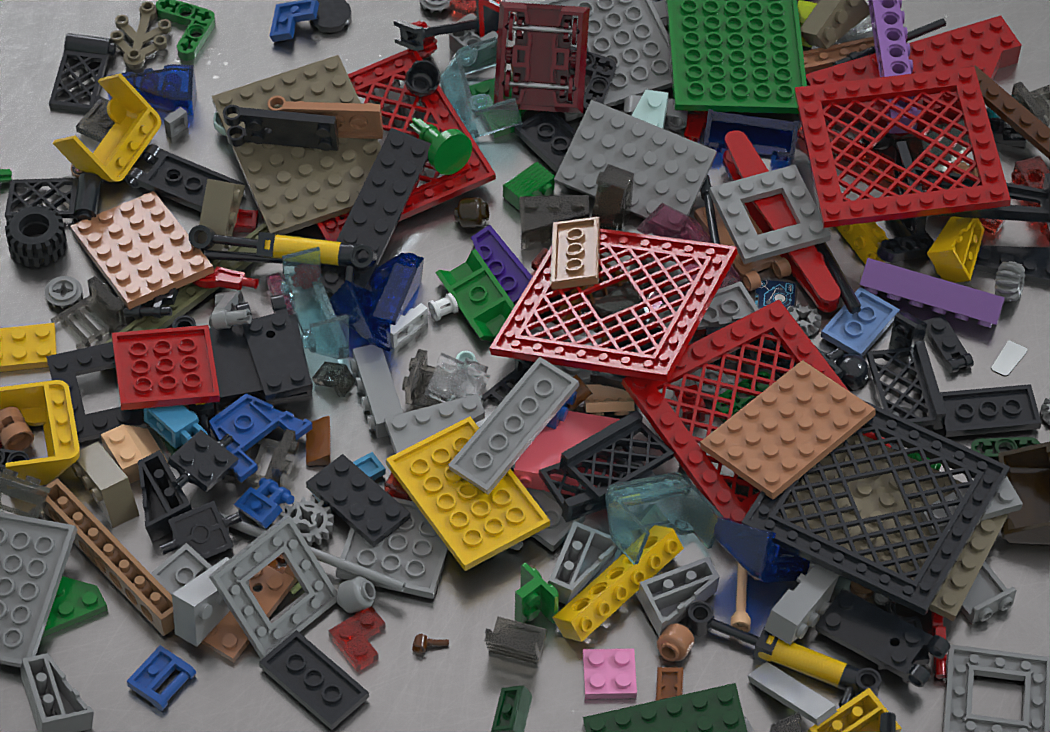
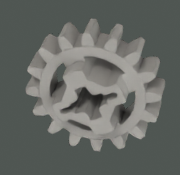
M302 497L299 503L294 500L292 507L289 505L284 506L285 512L280 513V519L285 515L291 516L310 547H312L313 542L321 545V538L329 539V532H333L334 517L329 506L324 508L323 500L315 503V497H312L310 501H306V498Z

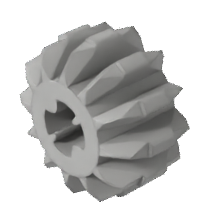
M1012 261L1002 262L996 273L995 295L1005 297V301L1010 302L1017 301L1021 297L1025 283V269L1022 264Z

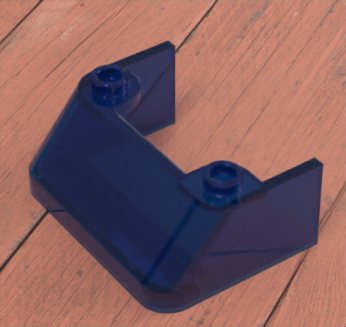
M708 109L704 146L716 150L717 153H722V149H727L725 145L726 134L736 130L743 132L748 137L758 154L776 156L775 160L789 162V158H794L799 121L791 122L715 112L713 109Z

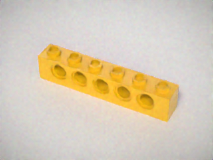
M654 525L552 618L562 636L582 642L639 590L640 582L652 578L684 548L675 530Z

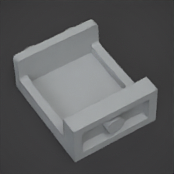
M984 562L960 610L971 624L980 620L986 621L993 613L999 610H1007L1013 605L1016 589L1014 587L1007 589L988 564Z

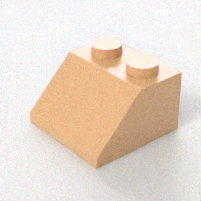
M123 424L101 434L103 448L125 473L130 484L140 480L138 461L158 450L161 451L147 428Z

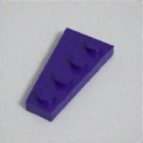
M488 225L473 235L471 239L477 252L511 301L516 305L533 276L492 226Z

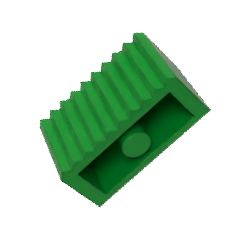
M537 161L503 184V197L523 213L527 208H533L541 198H544V196L548 197L553 193L555 189V176Z

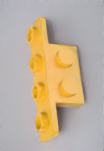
M876 222L836 226L865 265L867 258L885 263V261L878 257L876 251L881 242L888 238L885 231Z

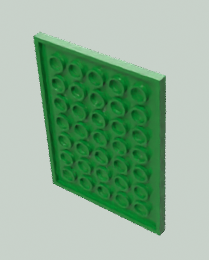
M666 0L674 110L799 114L795 98V87L807 86L797 0Z

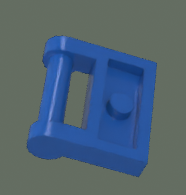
M160 645L126 682L129 688L162 711L168 705L167 701L188 679L191 680L196 675V670L190 664ZM175 669L180 671L161 694L155 692Z

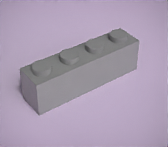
M381 343L352 349L353 359H349L352 373L357 374L355 382L358 392L362 391L364 395L361 397L364 411L368 410L370 414L367 416L370 430H375L377 438L389 436L384 424V418L402 414L403 410Z

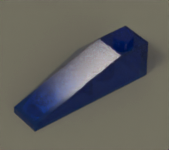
M170 64L164 65V69L160 70L147 68L143 73H121L153 109L170 114L182 107L187 111V115L194 116L197 100L194 65Z
M400 253L375 270L370 279L372 320L391 325L397 324L422 281L424 257H419L414 253Z
M346 280L329 299L334 315L344 321L369 343L389 352L392 349L391 336L387 331L389 322L385 320L388 316V310L381 296Z

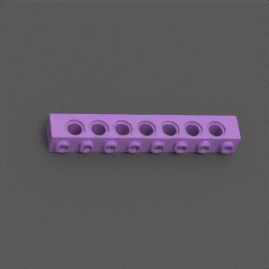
M868 0L880 77L911 74L913 72V61L909 60L910 44L906 43L907 27H903L905 14L904 11L900 10L902 0ZM902 100L895 104V106L901 109L908 105ZM912 107L908 112L918 116L921 110ZM891 109L886 113L887 116L893 119L899 114ZM903 116L899 122L908 126L913 120ZM917 124L912 129L916 130ZM896 126L889 131V133H908Z

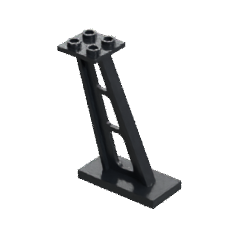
M906 141L896 142L895 164L907 169L913 162ZM916 166L911 172L921 176L925 170ZM894 169V176L897 179L902 173ZM929 173L925 179L934 184L938 177ZM956 173L948 175V177L956 181L962 176ZM1050 173L1045 174L1043 189L1006 183L1010 199L1035 202L1040 204L1041 207L1010 204L1007 207L933 216L1046 222L1050 231ZM906 176L901 182L911 186L916 180ZM969 178L962 182V184L968 187H972L976 183ZM944 180L939 184V187L947 189L952 186V184ZM920 183L915 189L923 192V184ZM898 186L900 195H902L906 190ZM927 216L908 218L915 240L924 239Z

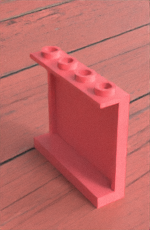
M568 411L565 421H560L556 430L545 426L515 462L514 474L525 488L550 492L539 476V470L560 463L562 452L620 419ZM596 458V461L607 462V460ZM577 468L581 473H584L585 468ZM594 471L595 475H602L601 472ZM556 473L549 475L552 480L562 482L564 477ZM567 477L565 481L566 484L576 487L580 484L576 479ZM562 490L561 494L575 496V493Z

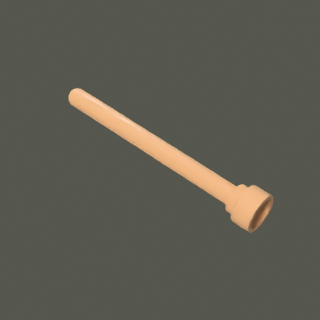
M744 530L739 533L736 612L730 619V625L749 632L751 629V618L746 612L749 532Z

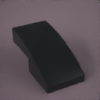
M989 118L995 143L1027 147V140L1010 125L1006 124L1003 119Z

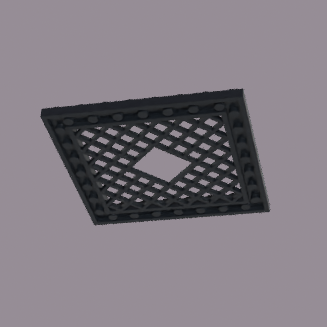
M866 402L875 408V416L864 424L861 429L859 428L851 435H857L860 444L849 446L846 439L842 442L844 447L835 448L827 455L831 457L833 464L821 466L819 461L815 468L808 470L775 499H771L764 491H761L742 520L740 528L925 616L1008 475L1010 467ZM873 432L877 440L865 442L862 434ZM897 443L899 451L888 453L885 444ZM880 445L883 454L871 456L868 448ZM863 449L866 457L855 459L852 451ZM847 452L850 461L838 463L835 454ZM918 453L922 461L911 463L908 454ZM902 456L905 464L894 466L891 458ZM886 459L889 468L877 470L874 461ZM869 463L872 471L861 473L858 465ZM942 464L945 471L933 473L930 465ZM852 466L855 475L844 477L841 468ZM925 466L928 475L917 477L913 468ZM836 469L839 478L827 480L824 471ZM908 470L912 478L900 480L897 472ZM819 473L822 481L810 484L807 475ZM892 473L907 510L862 519L847 482ZM964 474L968 482L956 484L953 475ZM803 477L805 485L797 486ZM948 477L951 485L939 487L936 479ZM931 480L935 489L923 491L919 482ZM841 483L845 492L833 494L830 485ZM915 484L918 492L906 494L903 486ZM825 487L828 495L816 497L813 489ZM968 488L967 492L962 498L959 489ZM808 490L811 499L799 501L796 492ZM954 491L957 499L946 501L942 493ZM937 494L941 503L929 505L926 496ZM792 495L794 502L786 504V502ZM847 497L851 506L839 508L836 499ZM921 498L924 506L912 508L909 500ZM831 501L834 509L822 512L819 503ZM814 504L817 513L805 515L802 506ZM958 505L957 509L952 515L949 507ZM797 507L800 516L788 519L785 510ZM943 508L947 517L935 519L932 510ZM853 511L857 520L844 522L842 513ZM927 512L930 520L918 522L915 514ZM836 515L839 524L828 526L824 517ZM910 515L913 524L901 526L898 517ZM819 518L823 527L810 529L808 520ZM893 518L896 527L884 529L881 521ZM803 522L805 529L793 523ZM876 522L880 531L868 533L864 524ZM948 523L941 533L938 524ZM859 525L862 534L851 537L847 528ZM933 526L936 535L925 537L921 528ZM842 529L846 538L833 540L830 531ZM916 529L919 538L907 540L904 531ZM825 533L828 540L817 534ZM899 533L903 542L891 544L887 535ZM882 536L885 545L873 547L870 539ZM865 540L869 549L857 551L853 542ZM938 540L931 551L927 542ZM848 543L851 550H848L840 545ZM922 544L925 553L914 555L910 546ZM905 547L909 556L897 558L893 549ZM888 551L892 560L880 562L876 553ZM871 554L874 561L863 556ZM927 558L920 569L916 560ZM912 562L915 571L903 573L900 564ZM894 565L897 572L886 567Z

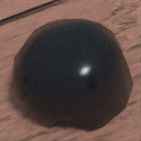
M427 60L414 62L405 76L406 88L412 94L419 97L429 96L434 93L440 82L439 69L434 63Z
M862 123L860 131H863L867 125ZM874 129L867 133L874 138L879 135ZM886 134L871 150L882 151L890 148L893 145L894 137ZM864 138L861 139L862 144L866 147L871 143Z
M844 354L843 357L835 361V364L843 371V377L840 380L852 390L864 387L869 381L868 364L860 355Z

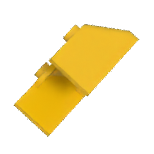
M121 73L98 80V83L112 97L107 105V113L113 120L114 125L96 150L92 153L76 135L57 139L53 142V145L77 169L95 173L101 179L112 183L125 178L161 126L159 114Z
M61 380L0 387V410L7 407H16L22 413L26 424L29 426L43 425L48 453L46 458L5 463L8 490L50 484L74 464L80 456L68 384Z

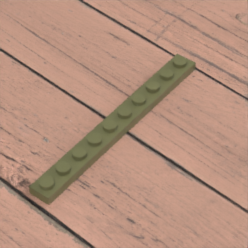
M265 223L245 238L258 239L259 232L269 233ZM233 246L227 251L256 253L257 249ZM214 260L211 262L213 269L223 267L240 272L253 263ZM193 283L180 287L175 304L165 305V307H172V316H164L162 319H155L153 316H143L142 319L134 320L120 332L167 328L177 317L187 313L220 287L202 288ZM110 338L105 343L112 342V338Z

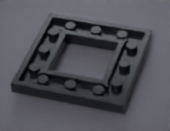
M112 342L46 356L51 379L64 381L69 386L79 443L101 438L102 433L123 424L142 428L151 427L144 421V408L121 410V407L85 414L76 376L115 368Z

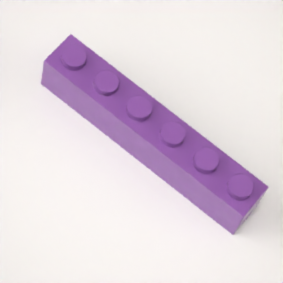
M867 258L860 285L865 286L864 289L870 293L878 294V291H883L887 293V298L900 301L901 297L910 299L909 304L923 308V304L933 306L932 311L945 314L946 310L955 313V318L965 321L972 317L978 319L977 324L991 328L992 324H998L1005 297Z

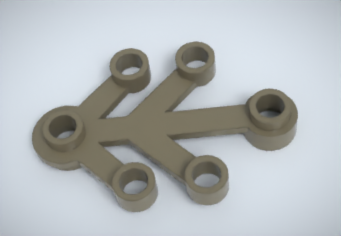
M150 1L143 2L139 7L141 19L137 32L129 25L126 15H118L115 18L116 27L121 29L134 43L132 48L124 41V35L121 31H113L110 34L113 43H116L118 48L124 53V63L131 69L141 68L146 56L167 47V39L162 34H168L172 30L171 22L163 19L158 22L157 28L147 32L149 22L157 17L156 6ZM151 40L154 41L153 44L142 49L143 44Z

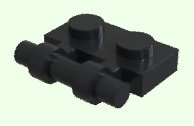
M173 288L169 293L156 296L153 300L130 310L125 307V317L142 319L143 316H153L155 319H162L164 316H172V307H165V305L175 304L179 288ZM145 305H154L153 307H144Z

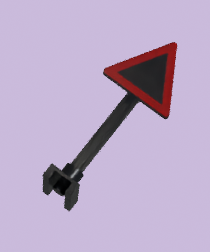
M476 0V19L426 28L403 20L394 21V26L400 28V38H395V43L414 51L424 50L423 40L426 37L477 29L480 38L492 31L498 34L500 7L487 0Z

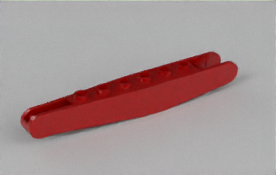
M735 130L726 134L725 145L728 150L723 154V162L732 181L769 172L750 140L743 132ZM782 193L743 204L746 211L763 233L797 224ZM814 245L780 254L782 258L784 257L788 260L792 275L812 298L819 310L833 312L838 308L840 288L825 265L822 253L818 252Z

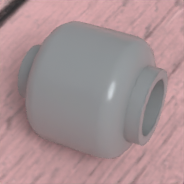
M356 577L340 584L336 598L339 606L346 612L355 613L371 607L376 592L370 581L363 577Z

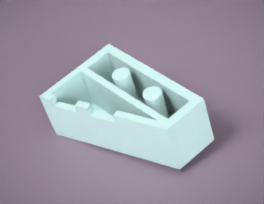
M645 90L632 116L664 129L668 93Z

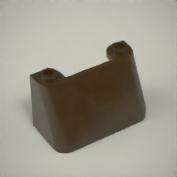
M1050 441L998 453L999 462L1010 467L1007 478L1023 503L1021 510L1009 513L1001 529L1002 538L1007 539L1009 543L1050 545Z

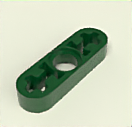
M1033 437L984 438L974 440L970 449L978 453L981 452L977 449H982L985 452L983 455L999 462L998 453H1000L999 448L1002 446L1014 450L1017 447L1023 448L1040 444V442Z

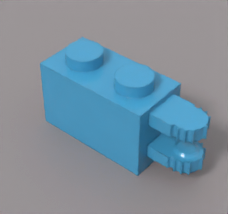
M184 405L144 408V421L175 449L182 444L184 445L200 430L207 434V431L198 424L199 419L193 411H189Z

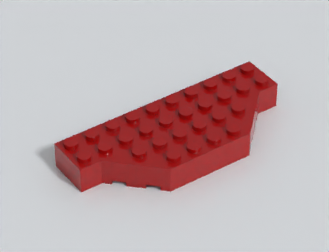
M996 16L909 43V60L913 61V72L911 74L973 67L976 65L993 80L998 69L1018 63L1022 45L1002 16ZM876 53L806 74L807 86L879 78ZM930 94V95L933 96V97H936L938 94ZM944 95L940 100L949 104L953 98ZM923 97L919 100V104L925 107L931 102ZM877 102L872 108L881 112L885 107ZM957 102L953 107L961 110L959 102ZM937 104L931 108V110L939 114L944 109ZM856 105L850 109V111L857 115L863 110ZM831 108L827 113L836 117L840 111ZM948 111L945 117L951 120L958 116L951 111ZM869 112L863 116V118L869 121L876 117ZM926 113L922 119L931 123L935 117ZM846 114L842 117L848 120L851 119V117H849ZM883 119L876 123L880 127H887V121ZM940 120L936 125L942 124L944 122ZM918 123L916 131L923 130L926 127ZM892 133V134H895V135H898V136H904V135H907V134H910V133Z

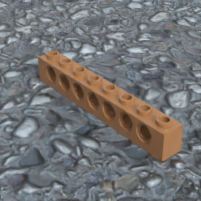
M58 478L39 490L38 497L41 509L52 521L75 525L78 529L74 539L77 547L163 636L175 628L172 595Z

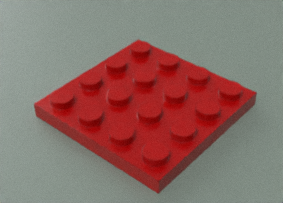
M208 325L112 333L121 410L220 402Z

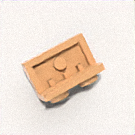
M586 384L593 393L584 400V410L586 413L604 416L605 412H614V415H628L629 411H635L634 400L627 391L601 384Z

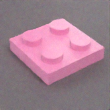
M634 648L583 649L585 699L637 698Z

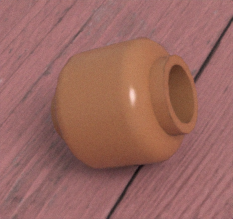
M677 623L668 625L657 640V648L661 656L673 662L685 659L694 645L692 632L684 625Z

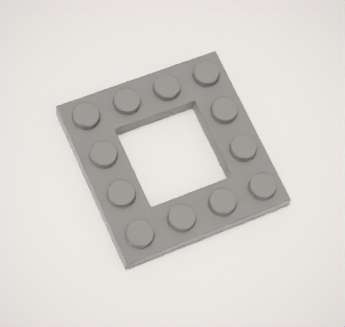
M796 165L710 187L709 194L744 264L827 242L831 239L828 228H823L821 214ZM782 193L797 224L758 235L743 204Z
M287 515L209 575V578L261 659L296 630L298 632L302 631L337 602L336 589L293 519ZM282 554L305 593L269 620L246 582Z
M950 644L951 648L948 651L943 732H1050V657ZM974 675L1024 681L1022 721L972 714Z

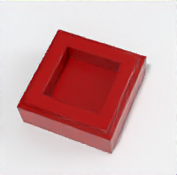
M239 209L233 232H253L257 228L258 210Z

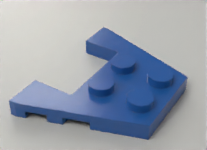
M244 394L209 420L210 428L217 441L222 439L225 434H230L233 437L234 441L226 449L239 458L233 471L241 483L258 470L257 464L244 453L246 450L278 426L296 441L312 429L311 421L307 419L300 420L288 411L281 412L274 409L272 404L248 394Z

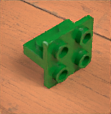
M527 563L522 564L520 589L515 592L514 619L520 625H523L528 620H534L541 612L554 624L555 621L552 617L558 613L559 602L557 589L552 584L548 585L542 579L537 569L531 568Z

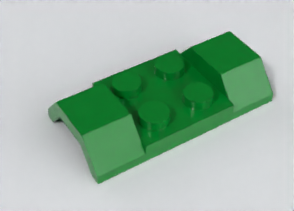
M474 249L465 263L451 271L438 270L435 273L448 293L455 297L459 310L480 340L494 341L515 305L480 254Z

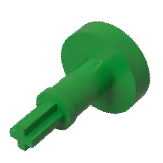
M420 118L412 119V123L409 125L410 128L419 135V139L431 143L428 151V161L436 171L443 175H451L466 165L472 153V142L468 136L458 129H449L441 133L437 127L432 124L427 125Z

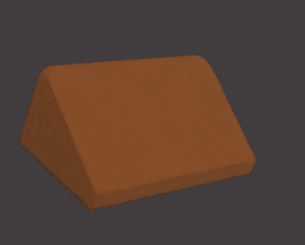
M330 416L312 421V429L306 433V466L329 465L331 463Z

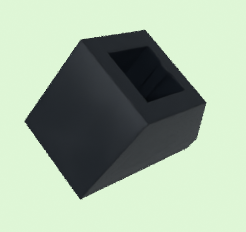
M908 312L897 313L894 318L889 345L895 349L914 347L915 341H922L925 338L927 323Z

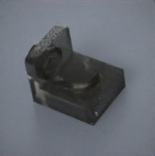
M326 361L312 377L316 385L334 388L339 397H345L355 383V379L346 364Z

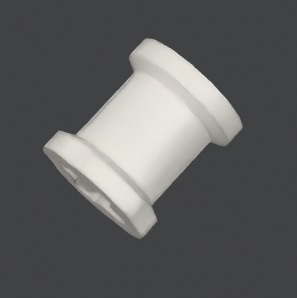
M451 293L446 294V297L435 302L433 300L428 302L429 311L435 321L440 320L442 316L451 312L455 314L459 311L457 301Z

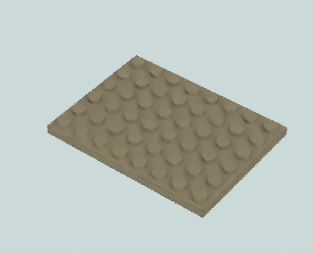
M339 55L211 96L226 134L231 126L224 122L223 110L228 105L268 110V100L273 96H282L286 101L361 104ZM277 104L274 105L272 108L277 109L282 107V105ZM232 113L227 117L233 118L236 117L238 114ZM241 122L239 126L245 128L244 122ZM234 134L231 137L239 138L241 134ZM339 138L338 151L254 144L251 142H245L239 147L232 146L268 232L284 235L349 213L377 158L381 145L378 139Z
M857 435L847 438L849 446L860 444ZM863 435L865 442L875 441ZM843 443L836 448L844 447ZM880 445L868 448L871 456L883 454ZM886 446L888 453L896 451ZM863 449L852 451L855 459L866 457ZM847 452L835 454L838 463L850 461ZM825 456L820 461V464L825 466L833 464L830 456ZM902 456L891 458L894 466L905 464ZM908 457L911 463L919 462L915 459ZM886 459L874 461L877 470L889 468ZM869 463L858 465L861 473L872 471ZM852 466L841 468L844 477L855 475ZM925 466L913 468L917 477L928 475ZM931 468L932 471H933V473H939V472H940V471H937V470ZM836 469L824 471L827 480L839 478ZM908 470L897 472L900 480L912 478ZM819 473L807 475L810 484L822 481ZM892 473L847 482L862 519L907 510ZM803 477L797 486L805 485ZM948 477L936 479L939 487L951 485ZM954 479L955 482H956V484L962 483V482H960V481ZM931 480L919 482L923 491L935 489ZM841 483L830 485L833 494L845 492ZM915 484L903 486L906 494L918 492ZM825 487L813 489L816 497L828 495ZM808 490L796 492L799 501L811 499ZM954 491L944 492L942 494L945 497ZM937 494L926 496L929 505L938 501L939 497ZM792 495L790 496L786 504L794 502ZM847 497L836 499L839 508L851 506ZM921 498L909 500L912 508L924 506ZM831 501L819 503L822 512L834 509ZM814 504L802 506L805 515L817 513ZM797 507L785 510L788 519L800 516ZM853 511L842 513L844 522L857 520ZM916 513L918 522H924L920 516L921 513ZM1009 513L980 521L929 610L954 622ZM836 515L824 517L828 526L839 524ZM910 515L898 517L901 526L913 524ZM819 518L808 520L810 529L823 527ZM893 518L881 521L884 529L896 527ZM803 522L793 523L805 529ZM876 522L864 524L868 533L880 531ZM859 525L847 528L851 537L862 534ZM927 527L921 528L925 537L932 536ZM842 529L830 531L833 540L846 538ZM916 529L904 531L907 540L919 538ZM825 533L817 534L828 540ZM899 533L887 535L891 544L903 542ZM882 536L870 539L873 547L885 545ZM865 540L853 542L857 551L869 549ZM938 540L927 542L931 551ZM848 543L840 545L848 550H851ZM922 544L910 546L914 555L925 553ZM905 547L893 549L897 558L909 556ZM888 551L876 553L880 562L892 560ZM871 554L863 556L874 561ZM927 558L916 560L920 569ZM912 562L900 564L903 573L915 571ZM894 565L886 567L897 572Z

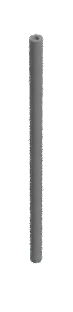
M244 521L230 526L255 537H259L266 531ZM310 547L318 561L400 592L405 590L406 583Z

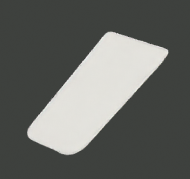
M1008 340L992 365V370L1002 375H1008L1028 349Z

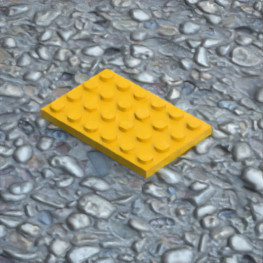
M470 416L386 459L387 467L464 571L550 526V519L511 469L489 495L449 470L448 464L479 429Z

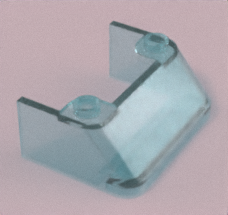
M496 37L460 48L440 77L444 94L473 139L522 124L515 98L493 104L491 97L487 94L472 96L467 82V74L496 66Z
M315 247L282 256L283 281H280V287L283 295L288 296L303 333L301 337L304 348H309L311 353L338 360L348 358V316L346 314L336 317L321 281L320 248Z
M676 472L611 484L605 495L611 539L634 565L638 564L650 534L646 528L653 527L654 525L668 524L678 535L694 533L709 549L712 548L724 519L720 512L686 476Z

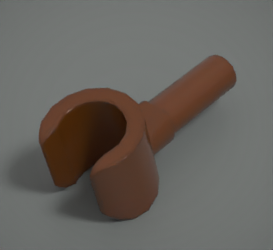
M418 634L414 639L412 651L425 653L427 646H449V639H428L425 634Z

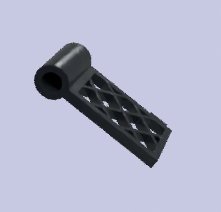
M74 33L66 34L63 56L49 101L50 108L91 113L94 112V109H99L101 96L98 94L101 85L98 83V80L103 78L107 62L116 52V43H113L112 38ZM68 58L77 59L80 62L71 68L67 65ZM92 62H101L100 66L94 70H91L88 66ZM84 67L88 73L78 78L74 72ZM71 75L74 81L64 85L62 79ZM92 77L95 80V84L86 88L83 82ZM79 85L83 91L73 96L69 90ZM63 93L69 96V99L65 101H56L57 97ZM86 95L90 98L89 105L80 104L77 101Z
M86 172L81 174L79 178L13 179L10 181L5 218L6 220L11 219V214L14 213L12 210L19 203L27 208L28 205L36 207L37 204L40 205L43 202L51 207L52 211L56 210L59 212V216L62 218H75L79 222L91 220L92 217L97 215L101 178L95 173ZM64 185H72V189L66 194L59 190ZM43 186L51 188L43 195L37 191ZM16 187H26L28 189L20 196L15 193ZM56 193L60 198L51 204L47 199ZM32 194L38 197L31 204L24 201ZM64 202L69 204V210L59 211L57 209Z

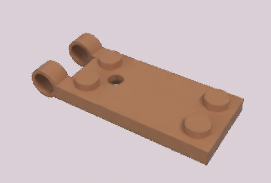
M273 96L268 100V110L336 116L338 138L383 139L381 104L286 101L282 96ZM277 104L282 105V107L277 109L272 108L274 105Z
M714 204L720 244L735 246ZM704 206L694 211V217L710 237ZM747 212L757 234H763L761 229L758 227V225ZM738 253L731 265L748 291L761 287V279L757 272L771 267L778 279L791 275L792 272L788 260L780 255L744 264Z
M288 564L283 574L267 565L249 579V586L269 618L298 580ZM261 585L263 589L260 592H255L253 590L254 587ZM229 611L201 643L235 663L250 641L231 611Z

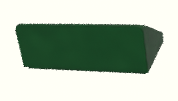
M524 685L501 688L491 732H524L532 701V694Z

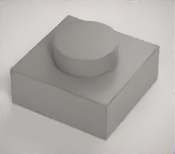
M182 107L164 118L165 132L170 138L175 137L189 127L187 111Z

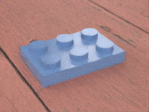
M859 287L855 295L861 304V311L851 314L844 305L821 331V337L849 354H857L863 357L891 325L900 309Z

